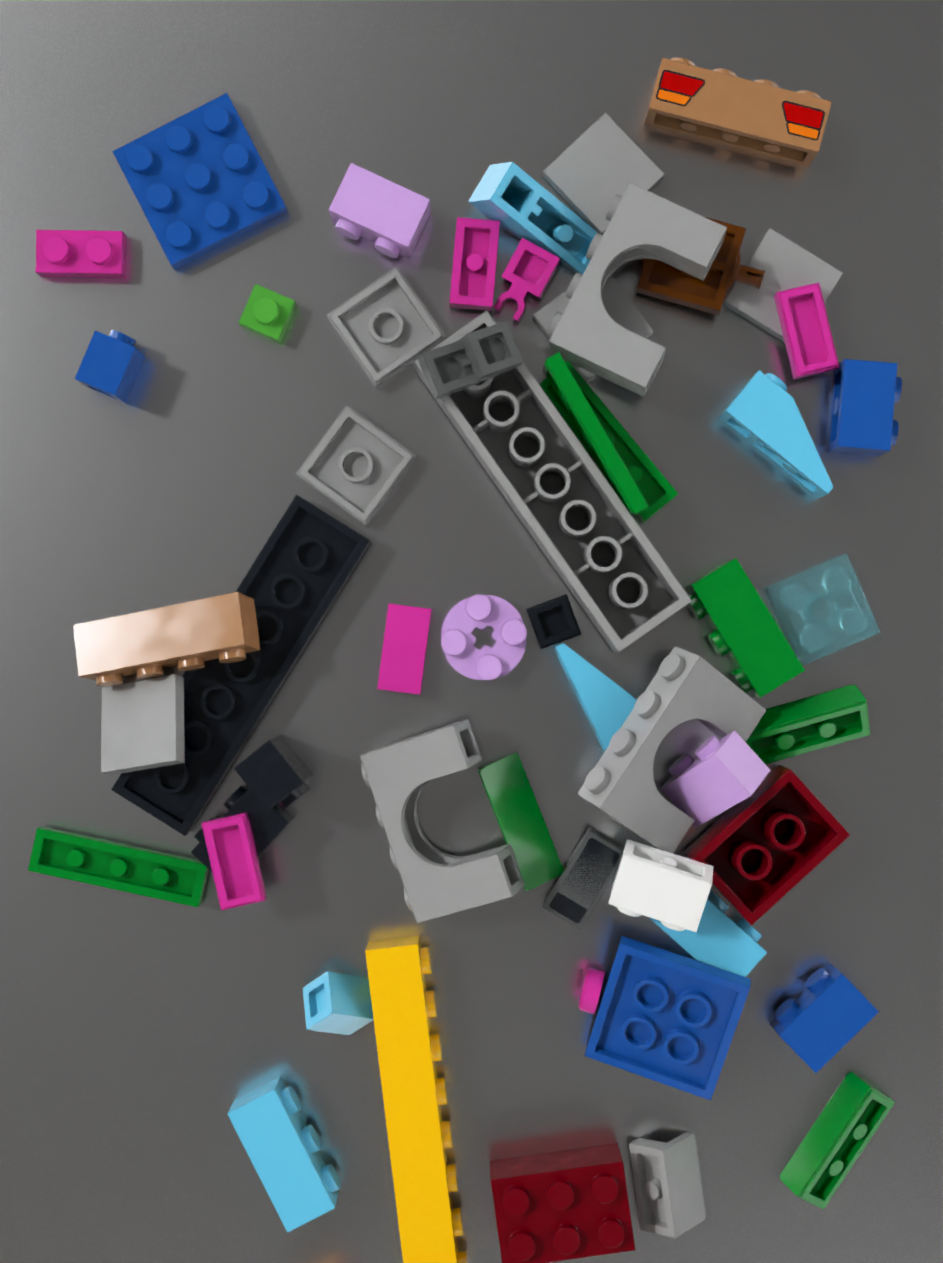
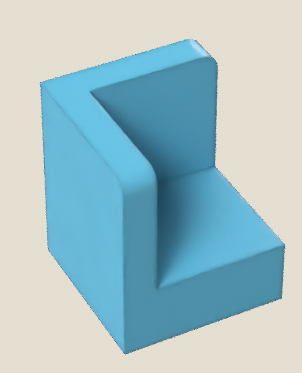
M327 971L303 987L306 1030L350 1035L374 1020L369 979L366 977Z

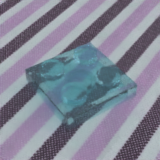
M847 553L764 587L782 632L802 666L881 633Z

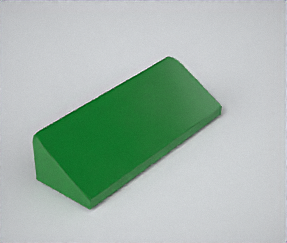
M848 685L767 708L746 743L766 765L871 735L867 700L856 685Z
M518 752L477 767L506 844H511L525 884V892L561 875L564 871Z
M849 1072L780 1174V1180L798 1198L824 1209L893 1107L895 1101L858 1075Z

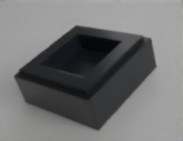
M567 594L526 609L540 649L581 635Z

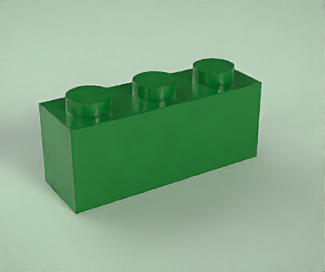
M737 558L725 562L685 587L692 600L687 604L688 608L697 620L704 618L712 631V633L707 635L712 647L720 657L724 655L728 657L735 669L730 672V675L736 686L745 693L749 692L751 697L761 698L805 671Z

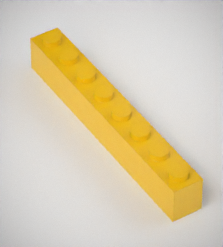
M420 935L368 941L365 954L403 1263H468L466 1251L458 1252L456 1236L464 1235L461 1207L453 1208L451 1197L452 1192H458L456 1165H448L446 1149L453 1148L450 1120L442 1121L440 1105L448 1104L445 1077L437 1078L435 1061H442L440 1034L431 1033L430 1018L437 1017L434 990L426 991L424 974L432 973L429 947L421 948Z

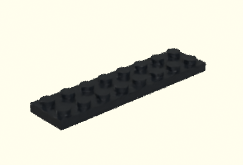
M296 494L235 591L254 599L260 650L246 653V659L243 661L221 663L218 658L204 661V668L185 671L182 676L184 677L185 763L121 773L111 790L182 835L186 836L189 834L371 541Z

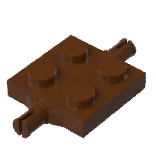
M708 218L727 227L724 242L704 281L662 261L645 258L642 259L643 269L637 285V293L720 315L726 293L734 285V281L760 289L765 270L740 264V248L746 228Z

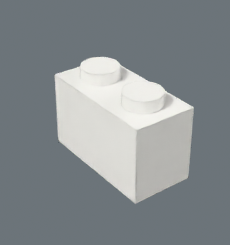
M627 839L608 904L616 906L620 912L629 916L639 917L644 915L659 920L662 925L672 930L684 931L687 929L697 932L712 886L714 866Z

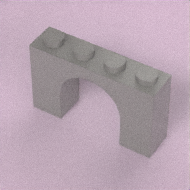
M630 183L623 196L616 194L606 215V219L610 223L603 235L597 233L594 236L586 254V258L590 259V262L584 274L577 272L573 277L566 293V297L570 298V301L563 314L558 311L555 313L547 329L546 336L550 337L551 353L556 354L559 352L563 359L645 397L664 360L666 347L616 323L607 313L602 302L601 295L604 285L610 275L621 265L632 260L645 258L662 261L704 281L724 242L727 227Z
M674 646L670 654L661 662L658 672L645 692L636 700L633 710L621 728L612 736L608 748L596 766L587 774L585 782L577 794L651 846L674 853L695 820L662 797L656 788L653 777V763L660 743L674 727L693 719H698L721 737H725L735 730L746 742L766 712V709L701 656Z
M468 719L377 748L360 756L363 779L366 785L371 788L376 802V818L380 826L385 829L391 846V862L400 872L405 887V903L409 910L413 911L417 923L511 898L525 886L511 844L469 856H454L444 853L433 846L425 837L419 825L417 805L425 785L430 780L468 769L482 761Z

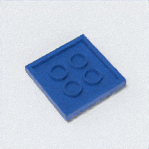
M227 93L112 151L174 270L288 212Z
M622 936L584 1056L711 1100L750 990L751 979Z

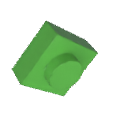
M255 284L238 323L242 328L280 344L297 304L288 297Z

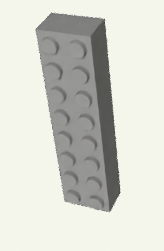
M485 311L431 350L460 341L466 334L495 325L496 323L488 311ZM417 359L414 361L416 372L431 392ZM524 362L520 366L489 380L436 399L613 652L622 651L692 601Z

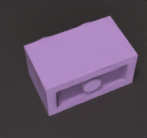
M350 163L330 205L329 213L333 224L336 225L335 229L342 235L353 240H358L361 236L374 242L375 249L389 257L397 258L400 254L410 259L431 215L430 199Z
M734 730L720 740L715 735L710 737L695 751V756L691 757L686 753L677 759L669 767L668 771L672 776L662 786L661 790L678 809L695 820L693 825L696 828L752 796L770 772V769Z

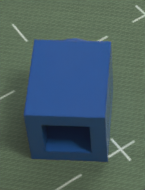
M95 330L75 379L92 390L126 403L146 356L134 347L135 339L115 330H111L109 336Z

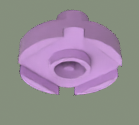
M476 594L458 602L448 612L442 625L441 646L447 661L458 673L474 680H493L508 674L520 662L526 648L527 629L518 610L508 601L494 595ZM487 625L494 630L491 635L496 641L494 646L490 648L484 645L481 649H477L473 645L476 641L475 636L472 635L473 630L476 627L483 630Z

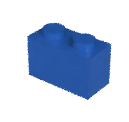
M844 359L839 363L840 367L833 370L827 453L879 457L891 451V446L895 445L898 437L899 425L897 420H893L894 403H897L901 396L902 379L897 377V363Z
M832 964L826 969L820 968L807 979L805 983L806 989L795 999L790 998L783 1002L774 1013L775 1019L770 1023L777 1034L815 1073L879 1013L864 995Z

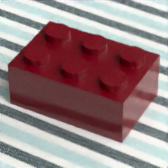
M778 765L764 778L752 796L728 810L693 842L684 853L689 859L714 866L712 884L752 926L842 844L850 834L791 769Z
M618 1143L490 1161V1180L502 1263H549L635 1251L624 1164Z

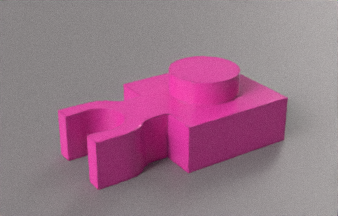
M522 238L501 276L512 283L507 292H503L499 296L493 308L501 312L506 301L516 300L518 309L513 319L520 323L526 311V298L529 293L541 299L561 259Z

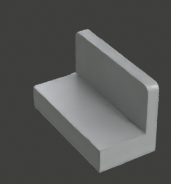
M684 1133L668 1143L638 1138L629 1143L640 1230L676 1239L704 1221L706 1213L695 1135Z

